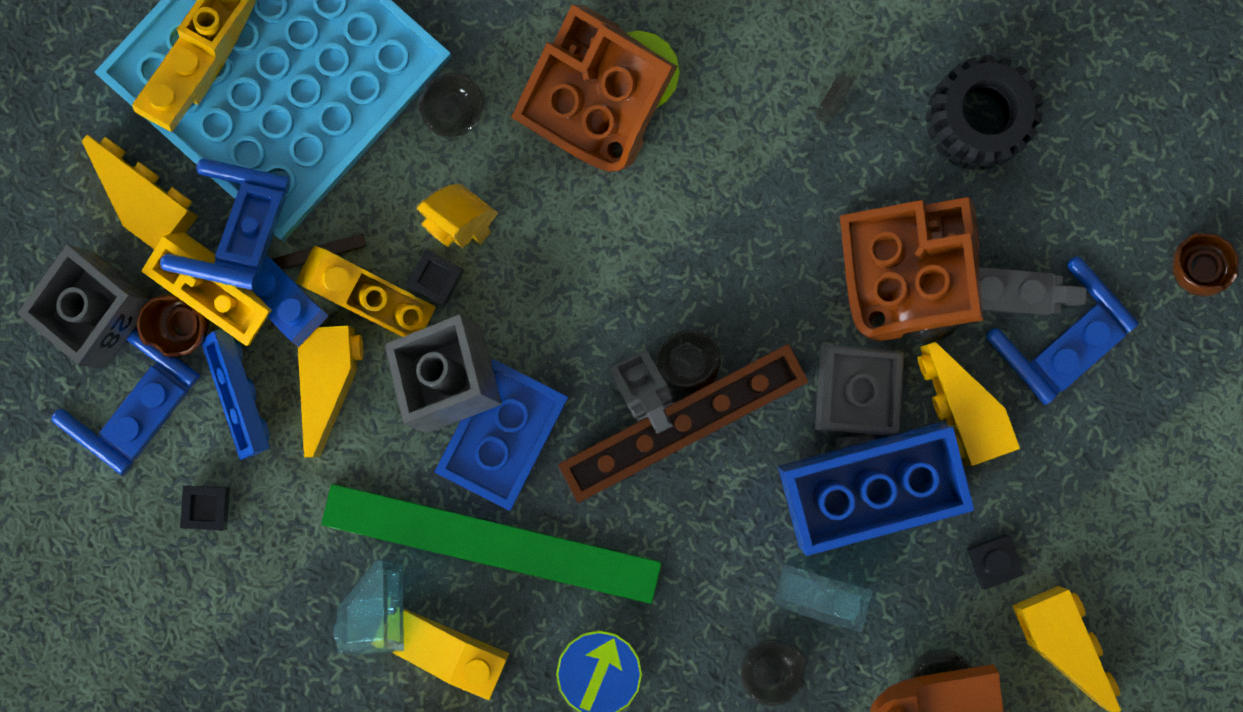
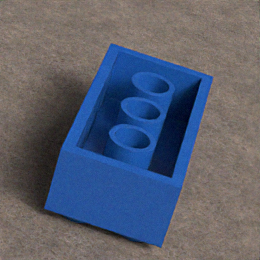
M942 422L778 466L798 546L806 556L974 511L954 429L952 426Z

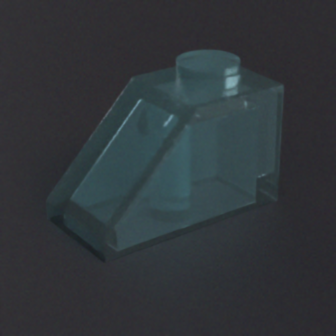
M384 560L375 561L338 606L337 621L334 625V639L337 643V652L359 656L404 651L402 565Z
M783 564L773 605L818 621L862 632L873 590L865 585Z

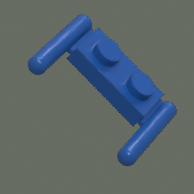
M202 158L196 166L197 172L200 175L241 184L215 254V263L167 253L160 260L161 268L169 272L254 290L257 283V275L261 272L285 202V194L288 193L290 188V177Z
M1078 256L1068 261L1067 268L1087 288V291L1097 303L1030 362L999 328H992L986 334L987 341L1044 405L1054 400L1061 391H1064L1139 324L1085 261Z
M137 326L126 340L156 363L144 374L99 432L100 435L95 434L64 409H58L52 415V422L121 476L128 471L133 461L138 458L186 396L188 390L193 387L200 377V374L178 357L164 356L155 347L144 345L140 340Z

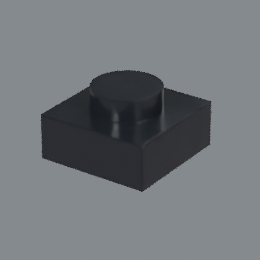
M425 249L406 286L445 307L465 270Z
M183 485L180 528L227 530L230 487Z
M1007 534L966 549L980 587L983 590L1024 575L1011 539Z

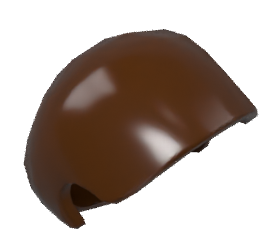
M1194 233L1176 248L1173 255L1172 273L1178 285L1192 295L1202 297L1217 295L1225 291L1238 277L1239 256L1231 242L1219 235ZM1198 257L1194 271H1192V262Z
M168 293L155 296L142 306L136 325L140 340L144 345L155 347L164 356H179L191 354L205 342L209 321L205 316L174 294ZM175 326L179 329V331H180L182 334H180V333L177 332V330L175 329Z

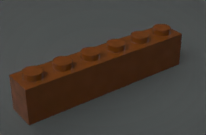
M787 344L665 408V412L673 425L672 427L656 433L647 417L561 462L558 466L577 503L809 381L790 345Z

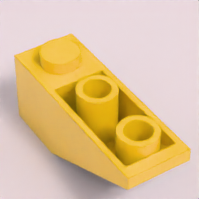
M89 135L83 138L82 143L123 227L153 249L156 248L163 236L179 232L186 233L198 218V215L188 209L193 203L189 198L173 187L168 192L164 191L155 184L159 178L157 174L140 162H137L132 167L122 159L126 151L107 137H104L101 142Z
M315 245L295 281L302 287L402 337L426 328L436 309V306Z
M936 342L921 346L922 356L918 357L920 371L926 381L932 379L937 393L936 396L932 397L934 409L941 421L946 419L948 425L953 427L963 466H974L1019 450L1020 447L1005 407Z
M1057 586L1012 605L1030 647L1100 707L1109 712L1121 711L1116 697L1120 696L1119 687L1110 672L1105 673L1099 660V657L1103 656L1101 645L1094 633L1087 632L1082 617L1086 616V611L1082 601L1075 592L1071 593L1069 589Z

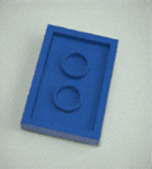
M492 359L491 363L502 405L461 420L434 472L511 511L569 397Z

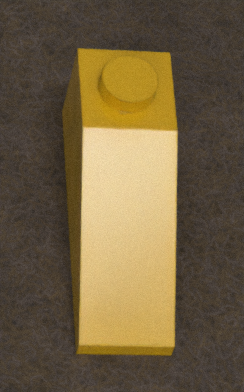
M185 232L163 236L141 272L246 346L250 345L272 310L252 290L163 270L160 260L167 253L213 264L216 260L213 252Z
M351 326L318 327L298 347L304 458L321 456L357 372V360H363L364 347L362 336L355 335V328Z
M392 604L375 643L441 680L486 700H490L509 656V653L395 604Z

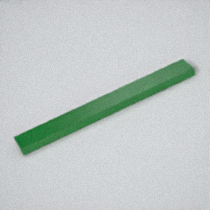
M334 483L330 486L321 522L322 526L652 604L661 567V561Z

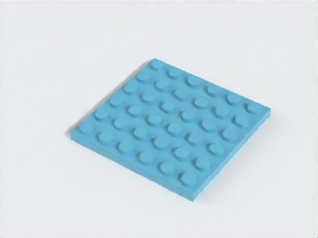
M160 0L94 73L132 106L135 99L178 40L177 28L197 0ZM256 0L234 48L200 104L192 103L173 132L164 129L150 120L148 121L195 164L200 159L205 158L290 177V188L288 193L285 194V202L274 231V235L284 242L450 61L452 55L392 0ZM212 178L236 199L241 184Z

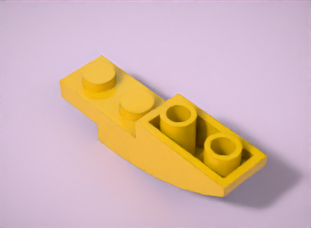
M197 0L177 28L178 40L133 102L132 107L134 111L164 129L173 132L192 103L199 105L234 48L256 0Z
M458 183L451 184L433 193L423 200L417 208L426 218L421 225L447 247L454 241L463 248L472 238L481 245L491 233L488 226L498 215L496 210L465 186Z

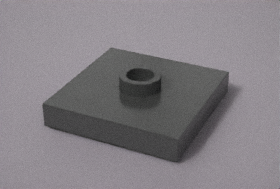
M827 344L820 345L815 430L876 435L898 434L904 352Z

